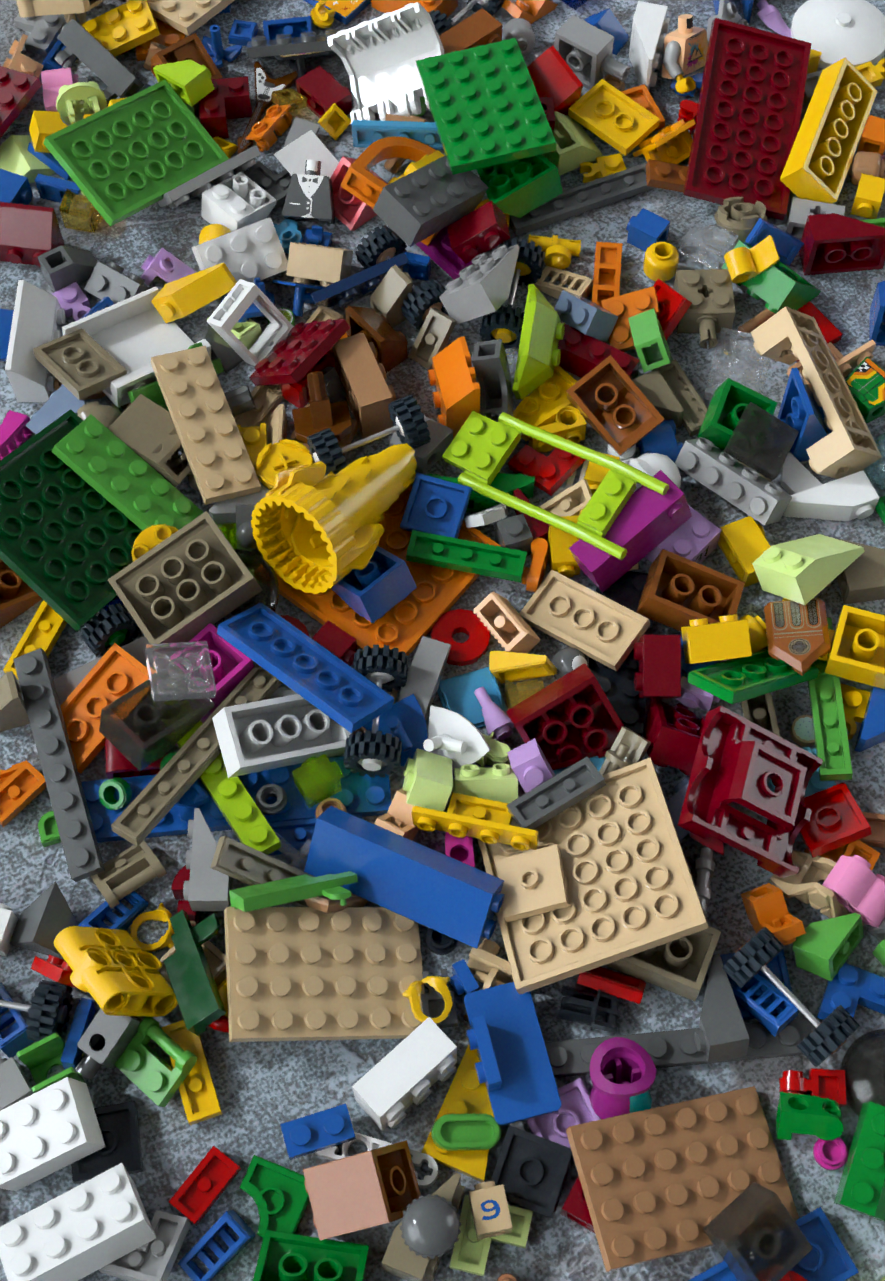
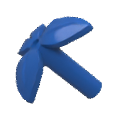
M218 25L210 27L211 38L203 36L202 44L210 57H213L211 59L218 69L224 66L223 59L232 62L242 51V45H233L225 50L223 49L220 27Z

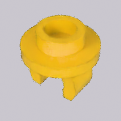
M326 0L318 2L310 12L312 22L320 28H329L334 22L335 10L325 8Z

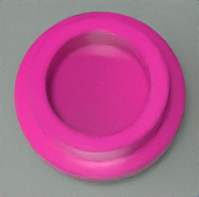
M839 1137L834 1140H822L819 1138L814 1144L813 1155L816 1162L822 1168L837 1170L846 1163L848 1148Z

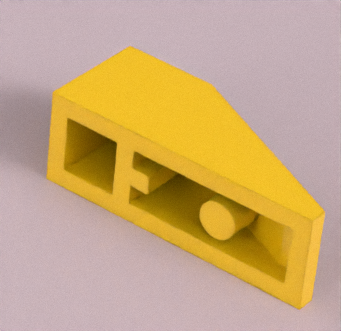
M223 262L166 283L151 302L163 320L169 323L186 317L232 290L237 281Z

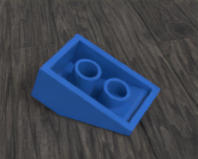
M797 367L792 368L777 418L783 435L790 437V441L787 442L789 443L788 449L799 462L810 459L806 449L830 434L831 430L826 428L823 409L818 406L811 389Z
M377 546L370 562L363 570L352 569L347 576L331 589L357 614L374 623L397 603L404 600L417 586L406 562Z

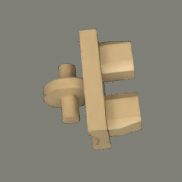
M485 939L477 949L472 947L467 963L471 973L475 974V980L484 984L482 989L514 982L509 960L506 961L498 957L500 947L497 943Z

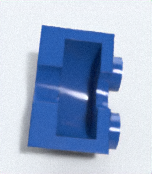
M673 419L663 421L636 443V447L639 448L641 455L645 453H658L668 456L674 463L683 445L681 442L676 441V426Z

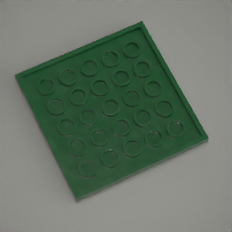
M70 409L0 460V559L78 632L95 615H98L102 608L105 609L119 597L108 579L133 562L131 554L133 544L142 530L51 452L55 444L83 421Z

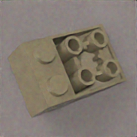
M456 1172L431 1195H438L440 1198L445 1197L446 1201H450L452 1206L456 1207V1213H458L465 1195V1186L461 1185V1174ZM401 1222L395 1227L382 1260L384 1272L405 1281H426V1279L433 1281L440 1263L439 1257L435 1256L433 1259L430 1257L423 1258L422 1255L417 1256L414 1251H410L409 1246L404 1243V1238L401 1237Z

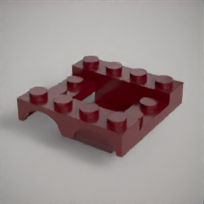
M719 706L706 714L678 826L703 839L712 836L758 859L757 866L781 878L798 874L799 867L795 866L792 861L793 845L800 830L810 821L812 810L805 805V791L810 778L822 765L823 759L733 711ZM767 777L772 779V783L775 786L774 792L767 786ZM734 801L767 818V823L764 824L727 804Z

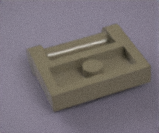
M143 840L138 847L133 845L104 863L105 871L90 877L112 909L120 904L119 900L155 877L160 879L167 872Z

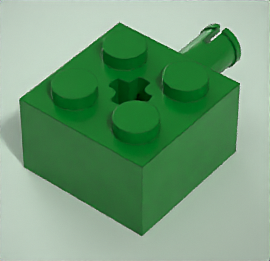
M727 378L714 391L697 438L708 439L714 446L740 459L744 457L747 461L761 450L763 444L782 454L789 445L787 442L790 441V437L769 428L778 402L730 378Z

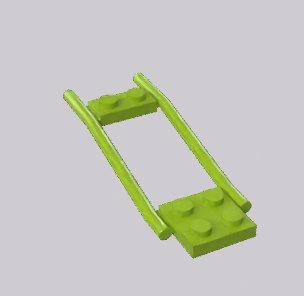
M472 411L442 455L445 462L464 471L459 475L458 483L472 487L475 492L565 531L620 560H623L626 556L627 549L604 537L637 488V483L661 495H665L669 489V484L618 459L530 425L505 412H502L498 422H495ZM522 434L610 469L577 518V523L488 485L492 483L521 440Z

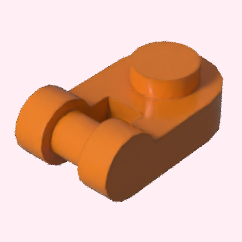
M536 538L531 542L532 562L530 568L525 567L523 572L522 584L526 585V591L535 593L541 585L548 564V543L543 538Z

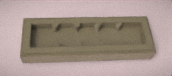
M675 359L669 364L653 369H658L683 407L684 416L682 424L689 435L698 434L708 408L677 360Z

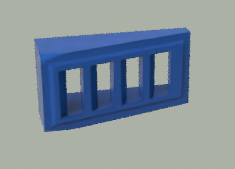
M133 891L119 900L120 904L114 907L123 917L119 918L113 913L114 908L111 909L105 901L79 923V926L127 930L134 919L149 906V902ZM125 899L133 908L128 909L121 901ZM105 918L113 924L111 927L103 922Z
M758 973L751 979L754 985L745 993L740 990L741 987L735 981L732 982L730 985L735 999L774 1037L799 1014L796 1006L778 988ZM760 989L763 994L756 1001L751 999L750 997ZM768 998H770L773 1001V1003L770 1004L766 1009L761 1007V1005ZM779 1007L782 1012L775 1018L771 1013Z
M0 982V999L3 998L5 1001L14 1002L3 983ZM0 1007V1015L8 1009L10 1010L0 1017V1049L11 1058L17 1055L18 1051L28 1047L35 1041L28 1039V1034L26 1033L28 1025H26L27 1020L20 1010ZM15 1020L17 1021L16 1023H14L13 1025H11L9 1028H7L6 1030H4L3 1032H1V1030L4 1029L6 1026H8L9 1024H11V1023L14 1022Z
M234 1210L226 1211L177 1264L193 1281H211L256 1234ZM227 1225L240 1237L237 1241L225 1228ZM217 1235L230 1247L227 1252L214 1239ZM206 1246L219 1258L216 1263L204 1250ZM196 1256L209 1269L206 1274L193 1261Z

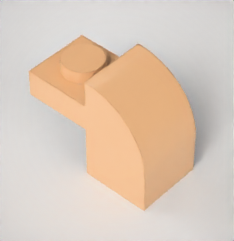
M402 788L397 790L388 812L378 817L374 824L413 841L420 828L413 825L411 811L414 805L406 803L407 791Z

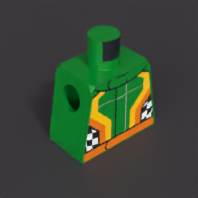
M866 357L845 381L867 424L885 414V371L869 357Z

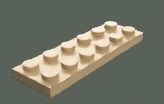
M206 346L151 357L153 371L204 504L207 505L260 492V482Z

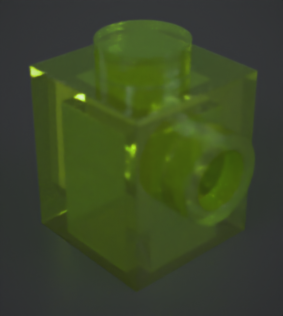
M326 754L319 757H310L302 763L301 767L292 771L294 784L309 808L342 791L340 779L344 777L336 761L330 763Z

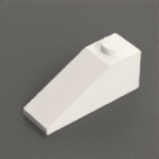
M864 470L791 495L792 499L783 516L850 521L856 518L865 519L873 514L880 497Z

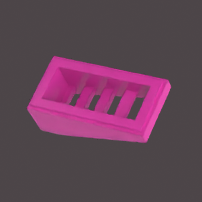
M11 410L6 414L0 426V460L21 446L33 433L26 426L30 421L29 416Z

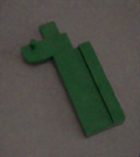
M181 910L169 918L175 933L171 938L176 953L163 962L187 1030L200 1035L207 1030L206 1026L226 1014L201 946L219 932L220 923L217 915L213 913L192 928L187 912Z

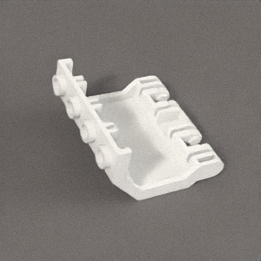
M419 2L407 4L401 9L384 13L378 18L363 21L355 27L340 30L337 34L327 37L328 46L341 57L350 77L354 106L350 112L351 123L353 120H376L375 113L377 112L379 113L380 121H385L386 114L407 117L418 115L422 112L421 96H424L425 104L430 109L416 68V60L443 55L444 48L430 14Z

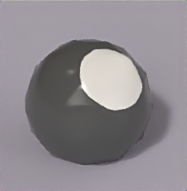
M572 647L560 649L551 661L557 668V674L554 675L557 680L584 663L589 668L585 654Z

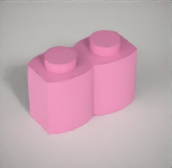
M71 67L41 71L43 100L46 111L57 112L56 99L59 95L60 87L78 82L79 76L78 74H73Z
M842 855L822 885L833 891L838 902L850 913L860 914L864 924L878 928L885 918V877L880 874L875 875L870 870L871 864L858 855L853 857Z

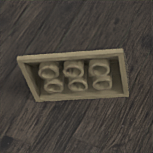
M207 511L108 579L153 649L163 659L188 643L209 623L214 625L262 591L260 585Z

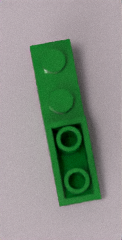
M498 472L492 483L488 485L512 496L514 491L519 489L529 499L533 497L535 477L521 473L505 474ZM428 474V476L460 484L458 483V477L453 478L440 476L438 474ZM473 490L466 512H479L501 503Z

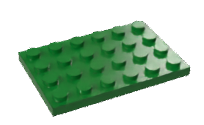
M516 38L416 60V68L452 175L557 151L556 140Z

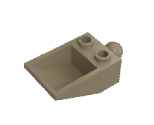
M140 394L108 429L174 487L179 485L188 476L190 487L199 491L169 411Z

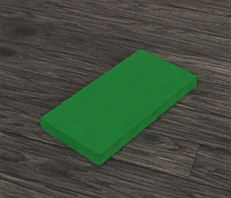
M768 649L754 652L749 657L734 658L693 670L688 674V683L730 704H736L818 678L819 668L812 664L810 665L811 669L802 676L792 670V666L771 657L768 654Z

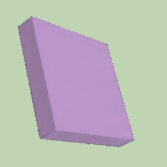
M581 1078L558 1088L561 1099L559 1111L525 1120L532 1134L571 1148L566 1133L568 1127L601 1120L591 1106L590 1096Z

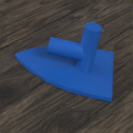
M273 280V283L295 286L292 312L294 316L303 317L304 303L315 304L311 293L305 292L306 288H325L314 284Z
M414 693L393 704L391 709L379 716L378 731H382L383 735L390 733L392 737L396 736L402 742L400 766L405 767L408 758L413 759L417 748L426 751L423 743L428 739L426 720ZM373 720L362 727L372 732Z

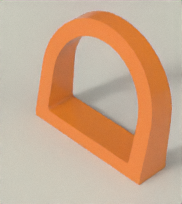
M406 137L381 138L373 142L349 166L340 186L371 208H374L383 187L388 185L369 172L375 164L389 158H405L417 162L424 155H430L436 150L420 141ZM440 231L421 242L428 246Z

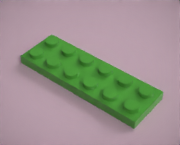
M92 414L55 444L51 451L141 530L157 524H167L180 530L204 513Z

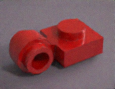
M811 1068L809 1070V1080L803 1078V1072L789 1070L783 1071V1077L779 1078L780 1092L802 1095L809 1093L810 1096L832 1099L840 1107L847 1105L845 1070Z

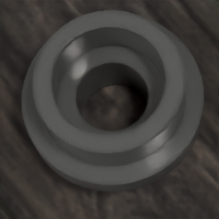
M267 784L257 792L256 805L264 814H278L286 807V792L279 785ZM269 797L277 798L274 804H268L266 801Z

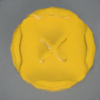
M282 439L279 440V443L266 445L258 454L256 461L258 478L270 490L275 487V475L279 472L302 465L313 464L312 456L307 447L298 441Z

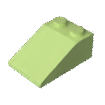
M817 534L772 545L752 564L763 591L806 605L865 551L862 546Z

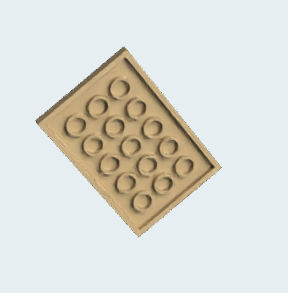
M226 907L224 910L229 1042L405 1039L422 1024L415 1018L409 998L402 995L413 981H421L423 979L418 922L384 907H347L342 911L329 913L311 907H267L243 912L234 907ZM422 984V991L420 994H425L424 984ZM420 1000V1007H421V1010H422V1012H423V1009H422V1000Z

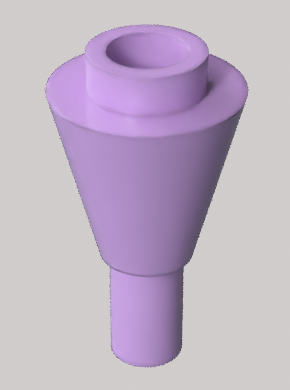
M485 687L476 689L474 694L482 707L488 736H491L492 731L494 732V739H497V741H502L511 736L513 733L512 729L515 726L509 716L491 700Z

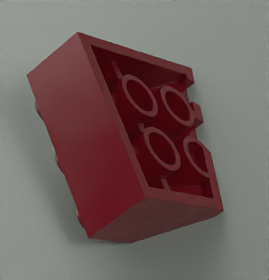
M585 663L506 711L525 743L536 739L552 770L572 766L585 757H605V753L611 749L621 728L624 727L595 675Z
M651 698L643 737L651 742L647 749L648 758H651L652 762L660 767H668L669 765L678 768L685 775L691 776L706 716H702L700 719L692 711L688 710L689 707L681 703L673 707L662 702V698Z

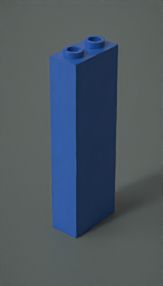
M333 806L325 810L316 820L304 872L318 877L351 871L357 874L358 882L341 887L361 898L476 949L485 938L489 940L493 935L497 924L493 920L494 913H498L505 897L501 893L504 880Z

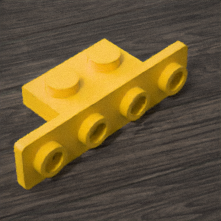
M452 792L447 812L418 806L412 807L413 825L424 831L439 830L448 832L450 835L458 838L466 836L478 838L487 844H508L521 851L536 850L539 844L538 831L511 825L513 817L508 812V803Z

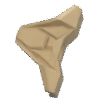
M792 850V861L795 866L799 867L798 874L785 878L773 874L770 878V882L781 889L787 899L795 897L805 904L810 903L811 907L816 910L820 909V913L829 918L851 914L838 902L833 891L818 883L825 881L836 865V862L821 856L812 858L809 853Z

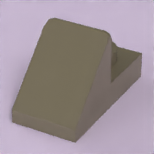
M431 308L408 357L428 370L432 369V358L452 343L449 341V338L457 321L437 308Z

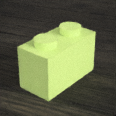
M417 748L413 759H407L403 770V776H406L403 783V790L407 791L406 803L444 812L453 789L452 759Z

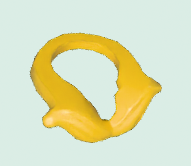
M160 903L158 909L139 914L134 919L130 928V935L143 951H157L166 946L171 949L174 946L171 936L175 933L169 919L172 917L171 912L164 907L163 903ZM150 920L158 922L168 921V930L165 935L161 936L158 942L144 944L138 939L137 931L142 923Z
M427 976L421 981H413L408 989L403 992L402 995L409 998L415 1018L421 1023L428 1018L423 1014L420 1007L421 985L424 983H428L439 992L445 1001L442 1014L436 1018H431L435 1024H439L450 1014L453 1003L452 996L447 987V983L450 980L449 977Z

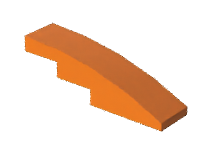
M596 241L591 302L602 307L601 300L619 296L623 243Z

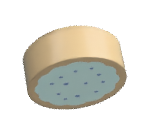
M811 715L797 717L791 726V738L800 746L811 747L815 745Z

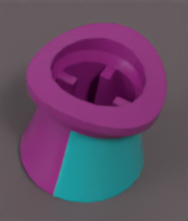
M613 1037L602 1042L594 1051L590 1061V1078L594 1085L590 1093V1102L594 1112L600 1119H606L651 1109L652 1097L649 1089L655 1082L656 1068L648 1052L638 1043L624 1037Z

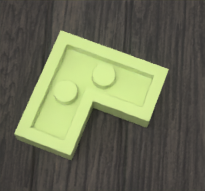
M465 1195L459 1220L461 1222L459 1228L461 1233L458 1235V1242L454 1243L450 1268L484 1276L491 1240L526 1249L533 1211L508 1205L513 1227L512 1233L477 1240L469 1196Z

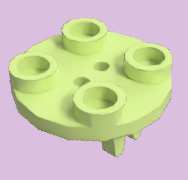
M94 81L63 85L58 91L56 109L61 119L67 124L72 125L82 120L84 114H95L107 108L104 92Z

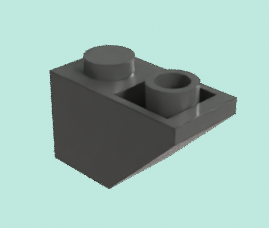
M63 245L38 256L44 278L54 292L74 282L80 284L88 280L98 262L91 251Z

